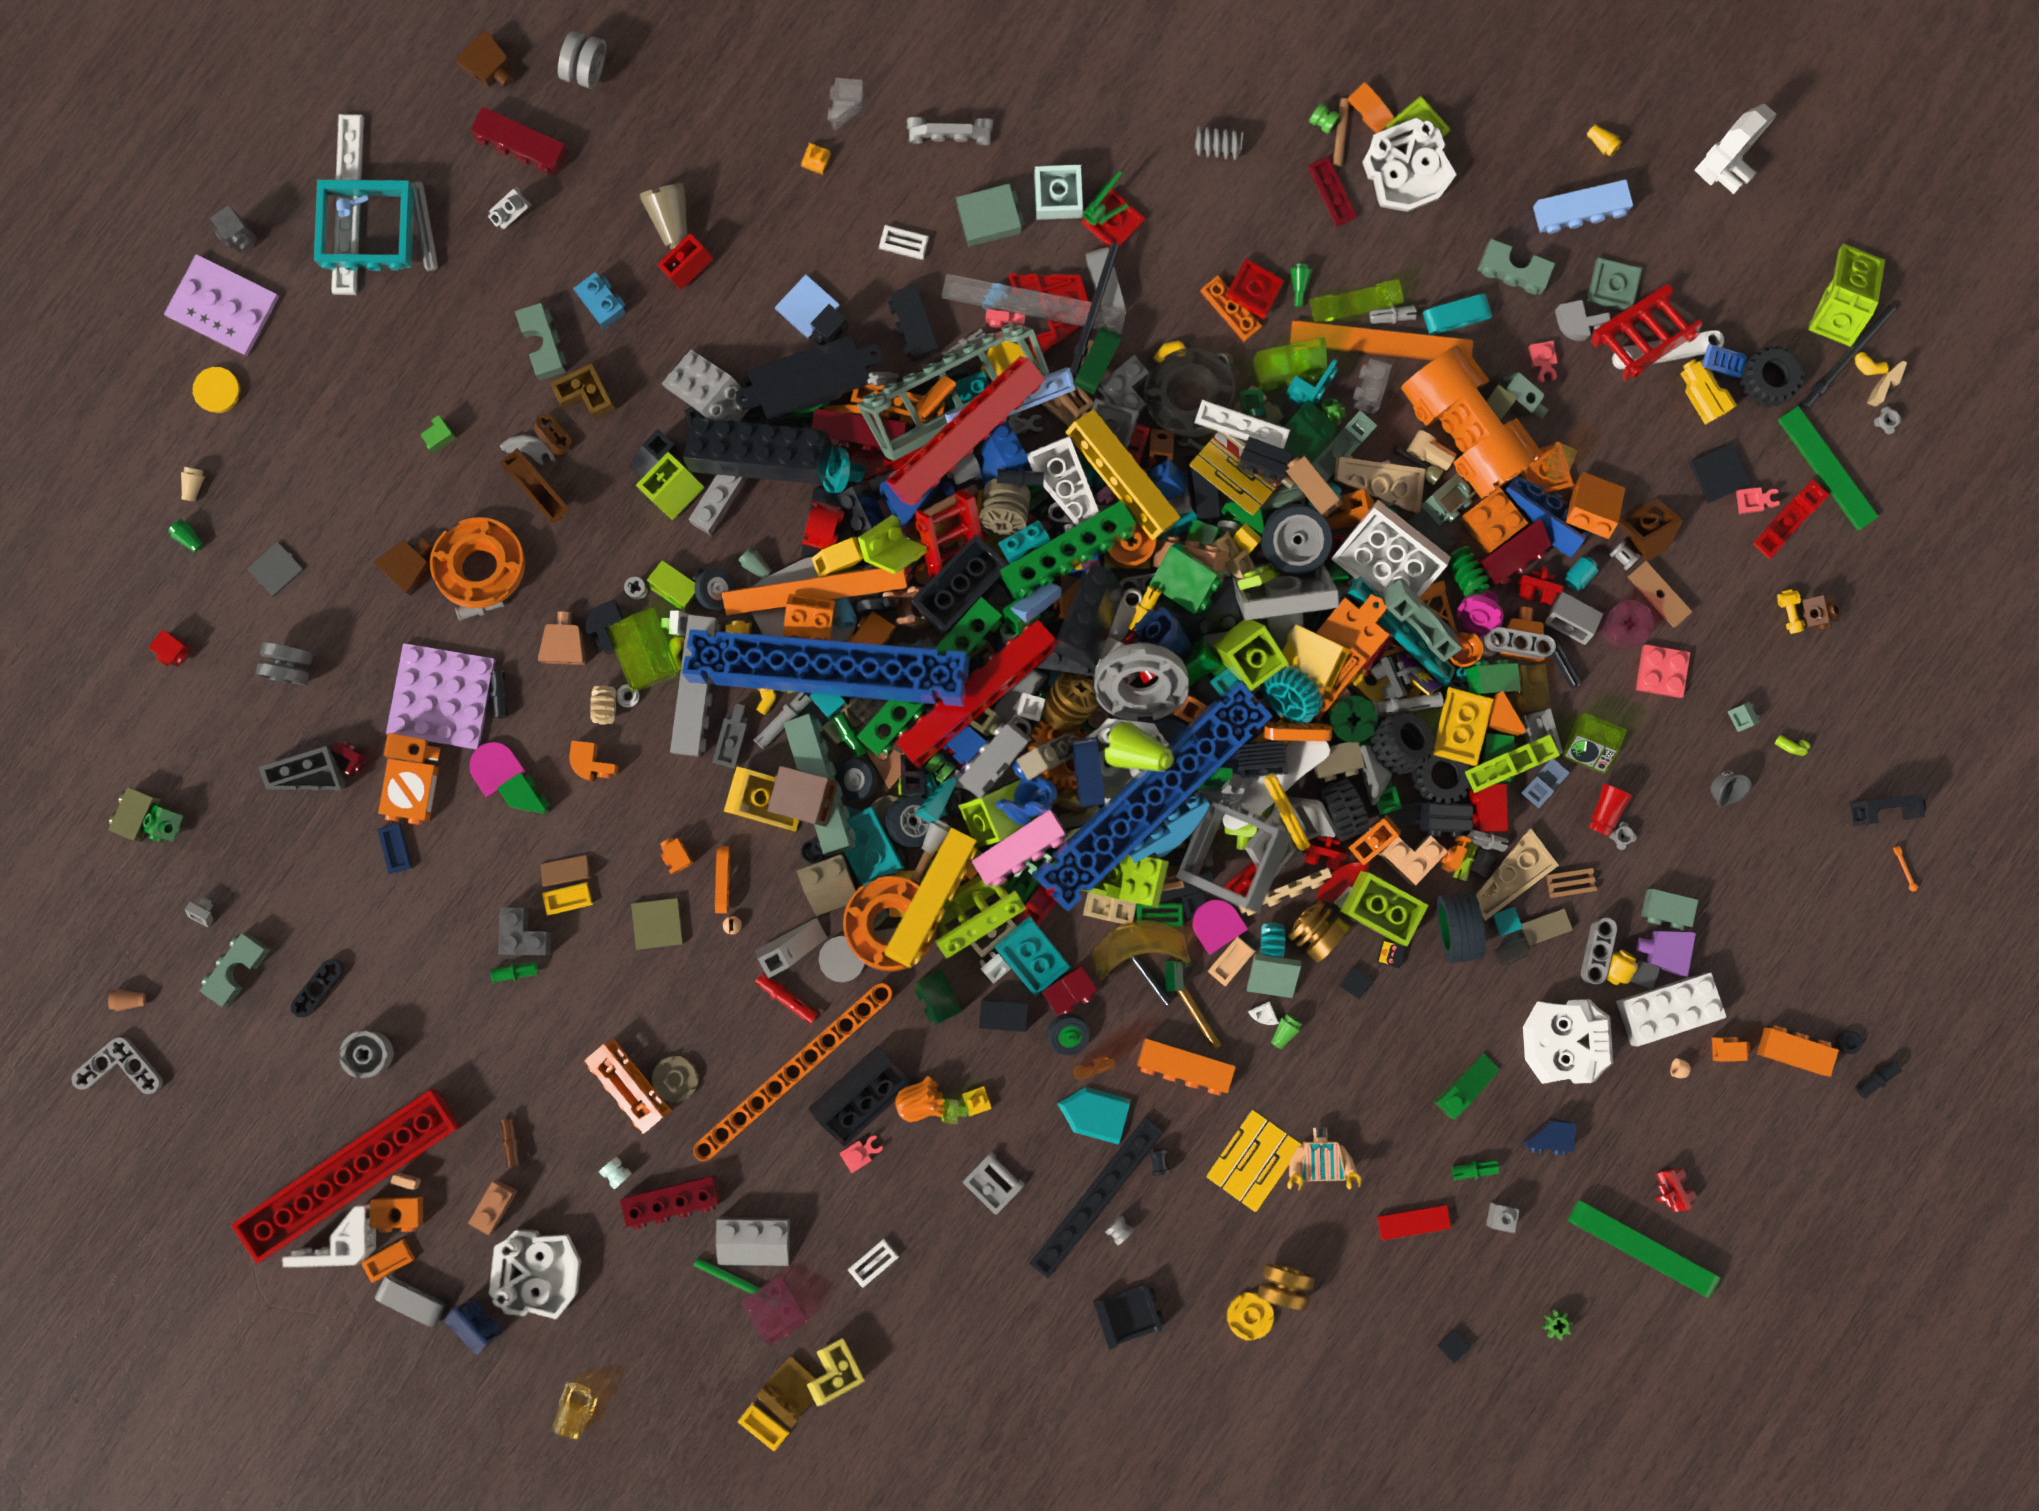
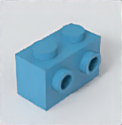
M595 272L573 289L605 330L626 314L623 309L625 303L618 294L613 296L609 290L612 287L604 276L600 278Z

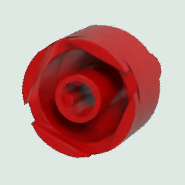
M813 499L812 505L816 506V508H811L804 532V536L808 537V539H803L802 544L823 550L836 544L838 533L834 532L836 526L840 527L844 511L840 510V506Z

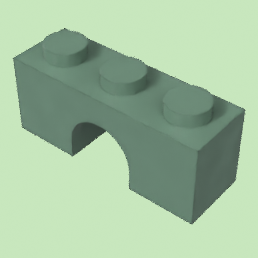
M1490 239L1477 270L1481 271L1488 278L1496 277L1502 279L1509 286L1517 285L1523 287L1530 294H1541L1547 286L1555 263L1533 255L1527 267L1516 268L1509 259L1512 247Z
M541 303L515 311L521 332L525 338L532 336L543 338L542 347L538 351L529 354L537 378L541 381L565 373L564 365L567 364L564 352H559L557 344L560 343L557 331H552L550 322H553V318L549 308L545 309Z
M241 933L233 938L230 943L231 948L227 954H222L215 964L217 967L213 973L207 974L201 983L203 986L199 991L221 1007H229L243 988L233 978L234 968L242 963L250 969H257L271 950L249 933Z

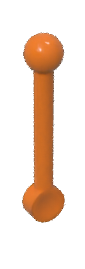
M1896 846L1893 850L1898 856L1908 879L1909 889L1913 892L1917 891L1918 885L1912 879L1903 858L1902 849L1900 846Z

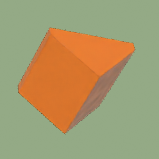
M1503 691L1490 697L1494 701L1487 731L1514 737L1526 732L1525 727Z

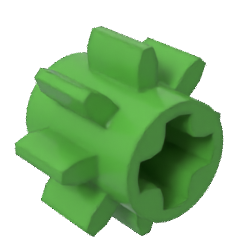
M1326 399L1321 403L1322 408H1318L1335 426L1341 423V418L1346 417L1345 407L1337 399Z
M1553 1309V1315H1544L1547 1320L1546 1324L1542 1325V1328L1550 1330L1547 1334L1548 1337L1552 1338L1556 1334L1557 1338L1561 1341L1562 1335H1571L1568 1330L1569 1326L1573 1325V1322L1565 1320L1568 1315L1567 1313L1562 1312L1559 1316L1558 1312ZM1557 1320L1562 1323L1558 1325V1330L1553 1327V1325L1557 1324Z

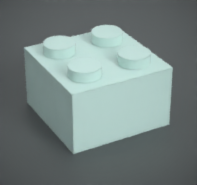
M1081 165L1035 167L1037 219L1082 218Z

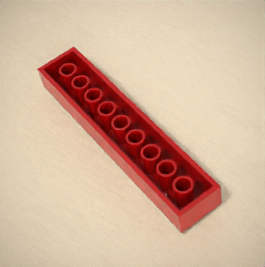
M431 1089L232 1223L231 1226L254 1262L259 1264L462 1127L438 1090Z

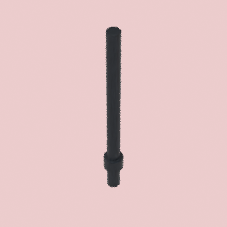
M1111 243L1079 343L1075 345L1073 351L1074 358L1069 370L1072 374L1077 375L1079 373L1082 360L1086 358L1088 352L1087 345L1120 247L1117 244Z
M1889 304L1821 381L1815 383L1811 388L1810 394L1802 401L1803 407L1808 409L1818 397H1822L1828 391V386L1896 311L1895 306Z

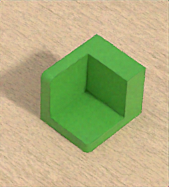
M439 415L431 420L434 425L421 433V437L427 444L426 446L433 454L456 439L446 422Z

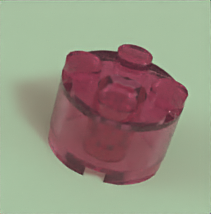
M1622 601L1611 607L1604 614L1601 621V632L1613 647L1618 649L1633 648L1645 642L1653 631L1654 621L1651 610L1648 606L1638 601ZM1625 621H1627L1628 624H1630V628H1629V629H1628V626H1627V625H1624V622H1625Z

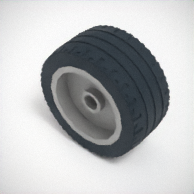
M1289 504L1275 510L1264 523V531L1261 534V546L1267 560L1277 569L1289 574H1305L1315 570L1327 559L1332 547V532L1326 518L1316 509L1303 504ZM1297 535H1299L1298 538L1300 539L1298 544L1293 541Z

